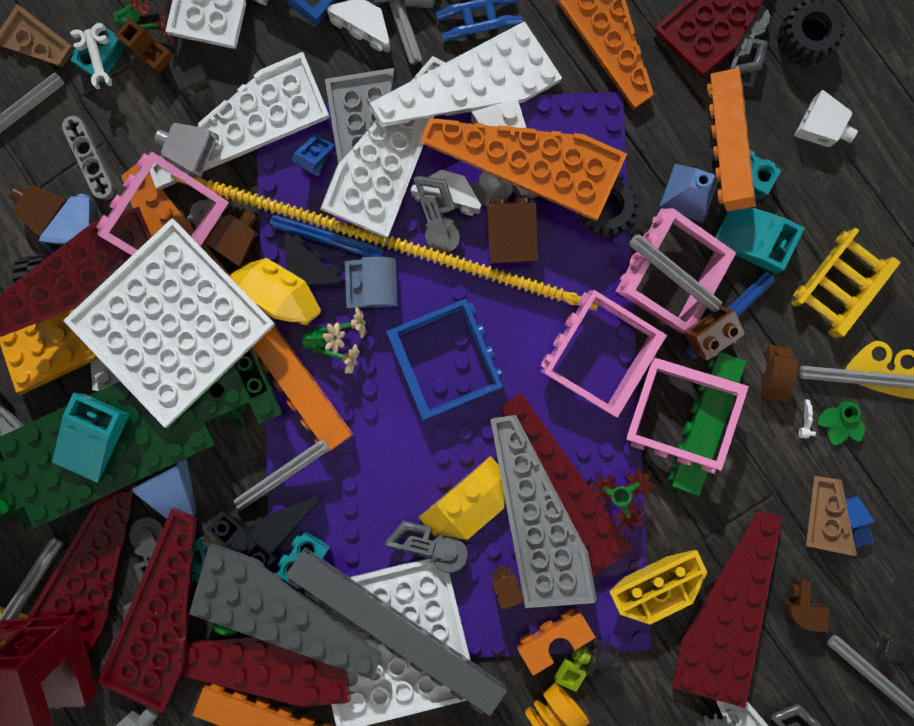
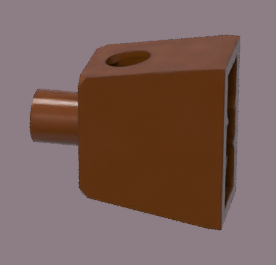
M32 184L28 186L26 191L20 187H15L10 193V198L17 202L13 208V213L39 237L67 202L66 199Z
M247 209L239 220L227 214L209 232L204 243L239 267H242L248 263L259 239V235L251 229L258 217Z

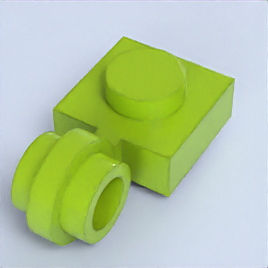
M583 645L573 651L572 659L575 660L574 662L565 658L555 675V683L577 692L587 675V668L581 665H587L591 658V651L588 650V647Z

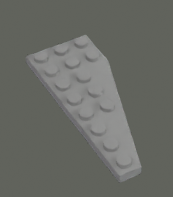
M510 415L490 419L522 593L525 599V608L595 603L597 598L588 551L517 416Z

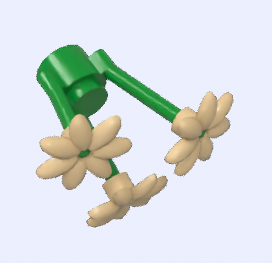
M357 307L355 308L356 315H354V319L351 322L335 323L333 326L327 324V327H315L314 330L304 331L302 337L305 349H313V353L342 359L345 365H347L345 374L353 373L354 365L358 364L356 358L360 351L355 344L353 349H349L348 354L338 353V346L344 347V342L341 338L345 336V332L340 331V329L352 327L359 331L360 338L367 334L365 328L366 321L363 320V311Z

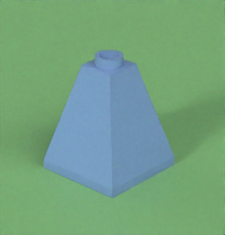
M675 164L659 208H673L683 216L703 223L718 183L716 176L697 168Z
M77 194V197L71 196L42 233L39 241L51 254L92 222L98 221L96 206L91 201L92 198L85 194Z
M187 459L138 481L132 488L137 496L166 519L174 507L193 516L197 514Z

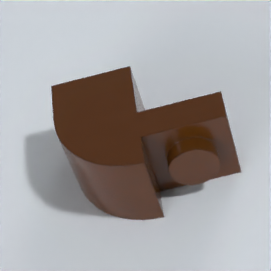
M131 18L114 35L135 56L158 73L174 57L167 48L157 42L143 27Z
M769 344L766 349L767 369L761 378L762 397L786 402L795 385L798 360L793 359L791 348Z
M793 578V584L790 585L789 589L792 601H782L785 614L792 622L806 630L828 632L829 608L820 603H810L811 582L803 578Z

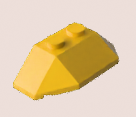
M268 258L244 264L230 275V278L265 314L274 319L308 325L321 312L306 281Z
M491 456L488 457L418 518L425 526L432 527L431 533L434 536L442 535V537L468 540L504 509L505 496L499 465Z
M692 550L667 556L625 576L609 593L620 615L650 625L693 604L703 578L705 579L707 571L698 551Z

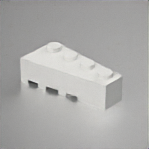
M518 99L472 112L471 121L473 124L481 123L486 126L498 127V125L526 128ZM513 185V191L517 197L529 196L530 199L538 197L536 194Z

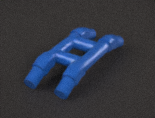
M473 0L452 4L436 12L439 21L462 13L465 25L457 26L441 34L443 42L446 43L466 35L495 28L519 25L523 22L522 16L505 15L497 18L494 6L515 4L517 0ZM485 8L488 20L474 23L471 11Z

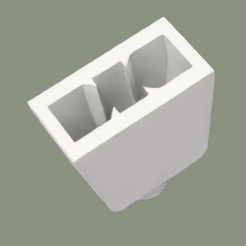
M822 90L813 98L794 136L831 147L840 138L851 143L858 130L847 125L852 112Z

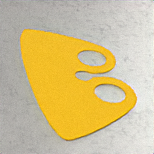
M874 341L865 346L851 360L845 370L914 376V367L905 369L900 363L904 355H911L914 358V351L906 349L897 353L894 360L895 369L889 370L887 365L892 359L891 348L882 341ZM880 346L886 350V358L884 360L876 361L872 357V351L875 347ZM859 384L889 395L914 399V389Z

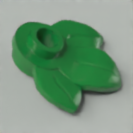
M846 401L839 404L837 408H827L818 418V425L828 427L827 436L832 445H838L848 437L860 442L865 433V426L860 420V408L854 402ZM846 409L850 411L849 417L844 415Z

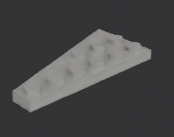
M394 68L325 79L338 164L377 121L369 109V104L392 91Z

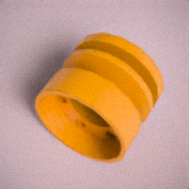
M554 683L543 693L548 703L547 706L536 700L534 706L537 711L532 707H528L525 710V714L532 726H587L590 723L576 702L557 683Z

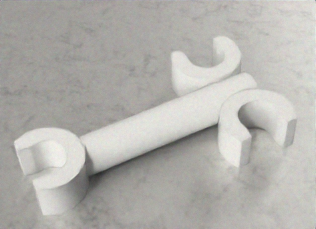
M101 23L95 24L92 29H87L84 32L77 29L70 32L74 38L81 37L80 42L73 44L77 50H84L88 47L94 69L91 82L96 89H100L99 81L101 79H105L106 84L112 86V79L104 72L96 41L99 44H107L109 42L106 35L98 36L101 31L106 30V27Z

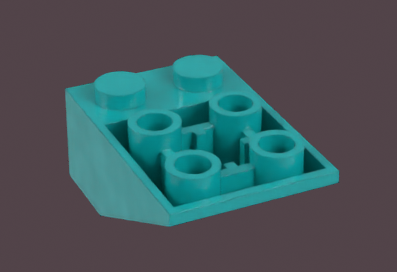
M750 207L728 211L715 238L735 251V255L773 274H777L785 270L805 228L784 217Z
M73 393L62 416L52 463L90 480L99 482L130 414L89 395Z

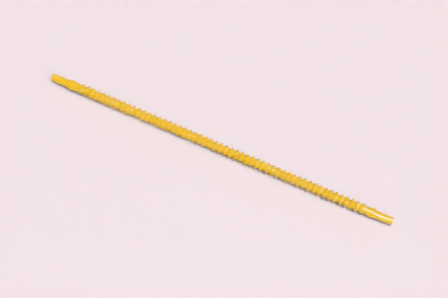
M171 174L170 178L176 179L175 181L186 184L185 182L181 181L180 179ZM190 176L214 193L219 194L220 197L225 196L227 200L232 198L233 202L238 200L240 204L245 202L246 206L249 204L253 208L258 206L259 210L262 208L266 212L271 210L272 214L277 212L278 216L284 214L285 218L290 216L291 220L297 218L298 222L303 220L304 224L310 222L311 226L316 224L317 228L323 226L324 230L329 228L330 232L336 230L337 234L342 232L343 236L349 234L350 238L355 236L356 240L362 238L363 242L368 240L369 244L375 242L376 246L381 244L382 248L388 246V250L394 248L395 252L401 250V254L407 252L408 256L414 254V258L420 256L421 260L427 258V262L433 260L434 264L436 262H439L440 266L446 264L447 268L452 266L453 270L459 268L460 272L465 270L466 274L472 272L473 276L478 274L479 278L485 276L486 280L491 278L492 282L498 280L499 284L504 282L505 286L511 284L512 288L517 286L518 290L524 288L525 292L530 290L531 294L537 292L538 296L543 294L544 298L550 296L551 300L556 298L557 302L562 300L574 306V304L578 305V301L581 298L577 293L563 291V288L558 290L557 286L551 288L550 284L545 286L544 282L538 284L537 280L534 282L531 281V278L525 280L524 276H521V278L518 277V274L512 276L511 272H508V274L504 270L499 272L498 268H495V270L491 269V266L486 268L485 264H482V266L478 265V262L473 264L472 260H469V262L465 261V258L460 260L459 256L454 258L452 254L449 256L446 255V252L441 254L439 250L433 251V248L428 250L426 246L420 247V244L415 246L413 242L409 244L407 240L400 241V238L396 240L394 236L384 238L359 226L357 228L354 224L342 223L341 219L336 221V218L329 219L328 215L323 217V214L316 215L315 211L310 213V210L304 211L302 207L297 209L296 205L291 207L289 203L284 205L283 201L278 203L276 199L271 201L270 197L267 199L263 195L258 197L257 193L254 195L250 191L245 193L244 189L239 191L237 187L235 189L231 185L226 187V184L220 185L218 181L213 183L211 179L206 181L196 176ZM593 302L589 309L597 311L599 305Z

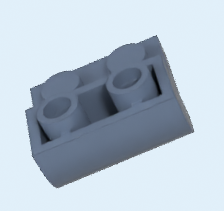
M362 257L361 260L345 261L346 306L348 309H355L356 307L382 308L398 306L396 259L389 257Z

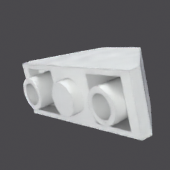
M349 0L329 5L327 12L333 25L338 28L344 27L348 29L352 36L359 40L362 38L367 40L378 51L390 52V42L380 8L366 0Z
M440 170L429 176V178L445 179L447 181L455 208L461 209V213L471 216L474 213H480L481 204L465 176L445 170ZM413 185L411 194L415 197V200L421 202L416 185ZM423 186L425 193L437 195L440 207L444 206L439 188Z

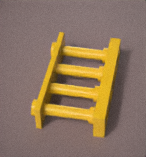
M857 228L847 232L843 231L835 240L837 245L806 285H801L793 294L795 299L791 303L795 307L805 302L829 320L832 327L827 333L834 338L845 336L901 263L894 257L879 260L855 242L853 238L859 232ZM846 247L873 267L874 273L870 278H864L839 258ZM832 265L859 285L858 289L860 291L856 296L851 297L825 277V274ZM818 284L845 304L844 307L846 309L842 314H835L811 295Z

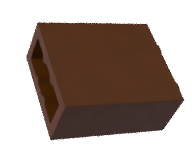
M529 196L515 197V201H506V198H493L491 202L486 203L490 264L537 261L535 201L530 200Z

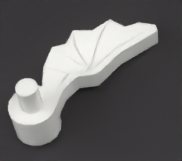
M806 399L804 428L799 429V438L809 439L810 436H815L816 432L810 431L813 412L810 400Z

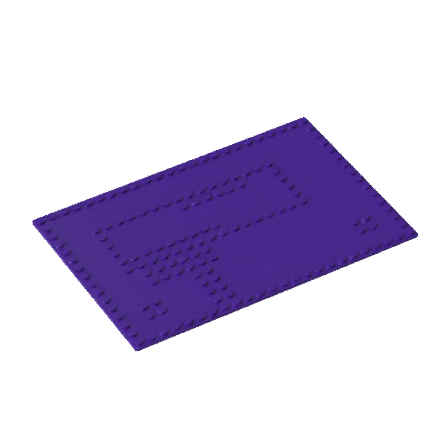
M621 92L536 95L523 103H519L526 128L544 132L559 131L564 134H584L626 153L624 102ZM325 103L330 116L329 119L257 149L258 197L262 195L265 199L270 197L271 201L275 199L278 203L283 201L284 205L288 203L291 207L296 205L297 209L302 207L304 211L310 210V213L315 211L316 215L323 214V217L328 215L329 219L336 218V221H339L341 218L320 210L338 165L336 146L319 176L306 171L292 161L294 153L315 134L335 144L329 103ZM472 112L445 116V114L434 116V119L473 124L471 121ZM423 145L388 237L394 236V239L400 238V241L407 240V243L413 242L415 246L420 244V247L426 246V249L430 250L425 238L427 218L421 202L415 200V197L411 194V188L415 185L414 177H429L440 170H445L465 176L471 187V184L479 183L482 170ZM626 158L616 180L619 176L624 178L622 182L625 185L628 183ZM514 191L508 198V201H515L517 196ZM540 196L534 197L530 200H534L536 203L538 260L490 264L486 205L481 204L480 213H474L473 216L461 213V209L458 208L443 213L444 216L454 219L453 223L458 228L460 234L459 244L454 250L446 253V255L452 254L454 258L459 256L460 260L465 258L467 262L472 260L473 264L478 262L480 266L485 264L486 268L491 266L493 270L498 268L499 272L504 270L506 274L511 272L512 276L518 274L519 278L524 276L525 280L531 278L532 282L537 280L538 284L544 282L545 286L550 284L551 288L557 286L558 290L563 288V291L577 293L578 296H582L584 292L588 293L591 290H595L634 314V303L615 292L621 282V276L626 273L630 266V226L616 237L611 236L609 239H604V236L596 238L594 233L588 234L585 232L587 230L585 226L581 228L579 225L580 219L576 218V212ZM608 196L600 216L605 219H613L618 216L619 207L617 202ZM262 208L259 210L260 260L268 258L286 269L284 243L286 232L273 229L270 226L271 218L273 215H277V212L272 214L271 210L266 212ZM300 237L307 243L304 247L309 252L314 249L324 258L322 261L324 265L328 268L330 265H333L342 273L339 278L342 279L343 284L341 286L309 288L321 312L308 325L278 320L272 317L269 318L275 323L278 330L354 435L267 493L268 515L319 494L322 496L321 500L274 551L277 558L270 565V571L273 574L278 573L280 570L277 567L278 563L285 554L290 555L294 549L290 545L298 534L302 536L306 531L330 546L323 559L348 577L425 559L426 557L386 548L384 546L385 542L403 520L424 525L418 517L488 457L491 456L499 465L490 419L504 417L502 405L521 392L634 549L593 577L597 598L595 603L525 608L523 601L510 608L501 609L490 578L495 567L506 564L507 567H512L522 592L507 506L504 500V509L468 540L459 539L466 546L468 552L465 566L459 571L450 573L470 658L521 656L516 645L520 643L519 639L528 633L533 635L540 630V626L550 620L554 622L561 618L560 614L569 608L574 610L577 607L596 637L584 645L588 647L591 653L649 650L651 648L650 625L620 615L609 593L625 576L647 566L642 452L640 449L630 446L631 441L626 439L639 402L638 384L617 418L540 372L543 368L541 363L547 354L551 355L555 348L553 343L560 333L563 334L568 327L565 325L568 317L572 313H576L580 306L575 304L572 306L562 300L557 302L556 298L551 300L550 296L544 298L543 294L538 296L537 292L531 294L530 290L525 292L524 288L518 290L517 286L512 288L511 284L505 286L504 282L499 284L498 280L492 282L491 278H488V280L485 279V276L479 278L478 274H475V276L472 275V272L466 274L465 270H462V272L459 271V268L453 270L452 266L448 268L446 264L440 266L439 262L435 264L433 260L427 262V258L421 260L420 256L414 258V254L408 256L407 252L401 254V250L395 252L394 248L388 250V246H384L382 248V257L396 259L398 306L359 308V310L363 311V320L366 321L365 328L367 334L363 338H360L359 331L352 327L340 329V331L345 332V336L341 338L344 342V347L338 346V353L348 354L349 349H353L355 344L360 351L356 358L358 364L354 365L353 373L345 374L347 365H345L342 359L313 353V349H305L302 337L306 330H314L315 327H327V324L333 326L335 323H348L354 319V315H356L355 309H348L346 306L345 261L361 260L364 256ZM466 299L468 304H473L477 312V316L474 317L477 326L481 324L485 331L486 338L483 341L486 348L489 346L492 348L496 358L492 360L495 369L500 368L505 380L501 382L503 387L423 420L386 331ZM598 306L597 311L588 309L552 370L608 404L637 356L635 327L601 306ZM462 311L399 336L429 410L492 384ZM271 372L266 373L283 414L265 422L267 477L316 444L314 440L316 435L312 430L308 431L300 421L303 417L298 410L294 412L288 405L286 400L289 398L284 391L280 392L273 383L275 378ZM640 425L636 434L638 436H641ZM638 481L642 483L640 487L632 491V501L627 505L632 516L631 519H627L621 506L614 504L611 495L602 490L603 486L614 490L619 486L628 488ZM406 531L396 543L403 545L410 536L419 537L422 534ZM431 533L429 540L434 541L439 536H434ZM303 544V549L306 547L314 553L312 544ZM282 579V581H284V582H285L286 584H288L290 587H292L293 589H295L294 586H292L291 584H289L288 582H286L285 580ZM303 588L300 592L305 595V589ZM557 638L551 642L548 651L550 654H573L574 648L567 639Z

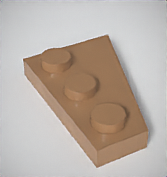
M18 4L0 29V46L61 67L65 65L75 50V47Z
M814 476L806 546L857 556L842 480Z

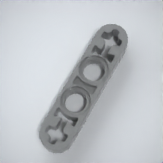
M77 116L65 118L62 123L63 132L92 194L102 201L112 199L116 192L114 183L87 125ZM76 123L78 125L76 129L78 131V134L81 135V137H78L77 134L71 130L73 129L72 124ZM85 142L89 143V151L85 154H80L79 146ZM92 163H98V173L94 175L89 174V166ZM96 180H100L103 185L108 187L105 189V194L99 192L102 188Z

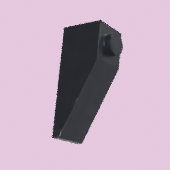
M318 494L273 512L264 518L262 516L258 517L251 525L253 531L249 535L267 552L273 553L321 500L322 496Z

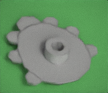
M209 198L195 202L190 208L187 220L189 222L193 221L195 228H197L213 202ZM222 216L218 218L213 228L223 219Z

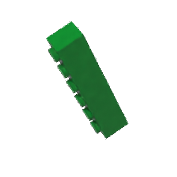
M719 352L716 357L707 360L705 368L708 369L707 374L739 383L746 361ZM699 384V396L697 400L694 399L690 407L692 416L690 421L685 423L682 430V435H684L682 444H678L676 448L712 460L735 395ZM677 457L674 466H670L667 473L668 485L700 496L708 472L701 470L702 465L692 462L691 466L677 462Z

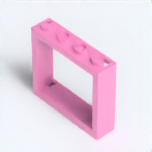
M149 152L148 155L144 153L136 164L139 169L135 176L130 174L124 182L123 187L126 189L122 196L117 194L109 206L112 208L111 213L108 217L103 215L96 226L99 229L97 234L130 255L138 251L109 232L153 164L156 163L213 201L191 235L201 246L229 202L154 152Z
M660 209L658 215L653 217V224L649 231L644 234L643 238L658 249L673 223L714 251L698 280L703 287L714 295L736 252L675 209ZM636 252L630 259V266L626 273L621 276V282L615 292L677 332L685 334V330L701 319L707 307L690 295L679 317H676L638 292L636 289L651 262Z
M591 290L588 293L584 292L579 299L578 305L580 307L576 313H572L565 323L568 327L563 334L560 333L553 343L555 348L551 355L547 354L541 363L543 368L540 372L608 414L618 418L667 335L597 291ZM593 302L648 336L608 404L552 370Z
M653 358L626 439L631 441L630 446L644 450L646 446L655 449L653 454L664 458H668L669 454L678 457L677 462L691 466L692 462L702 465L701 470L715 474L716 470L722 471L749 386ZM657 371L737 396L717 461L636 435Z

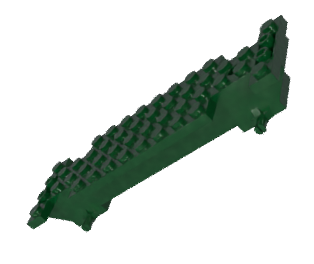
M253 346L168 428H164L121 381L89 395L130 414L99 482L90 480L52 463L62 416L67 406L0 436V499L9 508L7 513L0 514V523L10 518L18 517L23 530L32 526L35 529L216 445L208 425L226 418H234L239 430L246 428L248 425L242 413L250 407L259 424L282 415V410L274 395L272 386ZM218 384H221L224 388V393L220 397H217L214 393V389Z

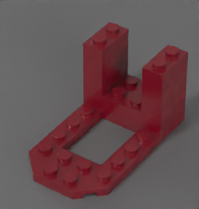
M76 615L0 620V641L7 640L0 646V726H54L49 708H81L89 704L98 690Z

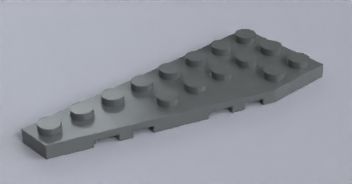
M213 543L209 545L189 614L373 680L382 655L381 652L360 636L356 637L344 628V624L339 620L335 621L323 608L298 589H293L282 581L281 576L277 573L273 574L258 559Z

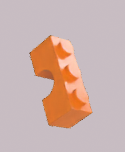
M578 607L574 610L573 608L565 610L560 614L561 618L554 622L552 620L547 621L540 626L538 632L533 635L528 633L519 639L520 643L516 644L518 651L533 676L554 663L548 651L549 645L553 640L557 638L567 639L574 650L596 638Z

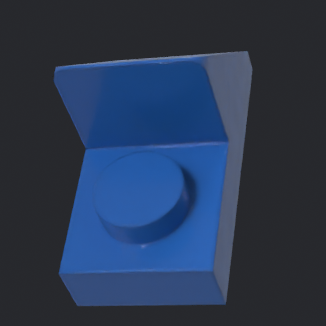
M315 134L294 153L292 161L306 171L319 176L335 149V144Z
M858 496L846 499L855 548L874 543L868 525L874 522L872 516Z

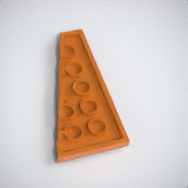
M556 0L631 108L634 110L652 98L654 93L647 70L643 65L640 47L636 42L635 30L626 0Z

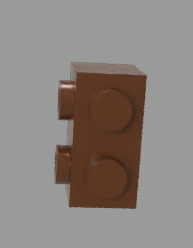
M723 306L717 312L713 311L684 331L694 354L705 360L716 357L720 351L727 346L735 344L740 337L745 335L736 312Z

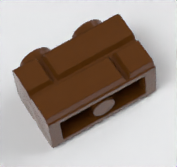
M506 564L495 567L490 578L501 609H507L522 603L525 599L513 568L507 567Z

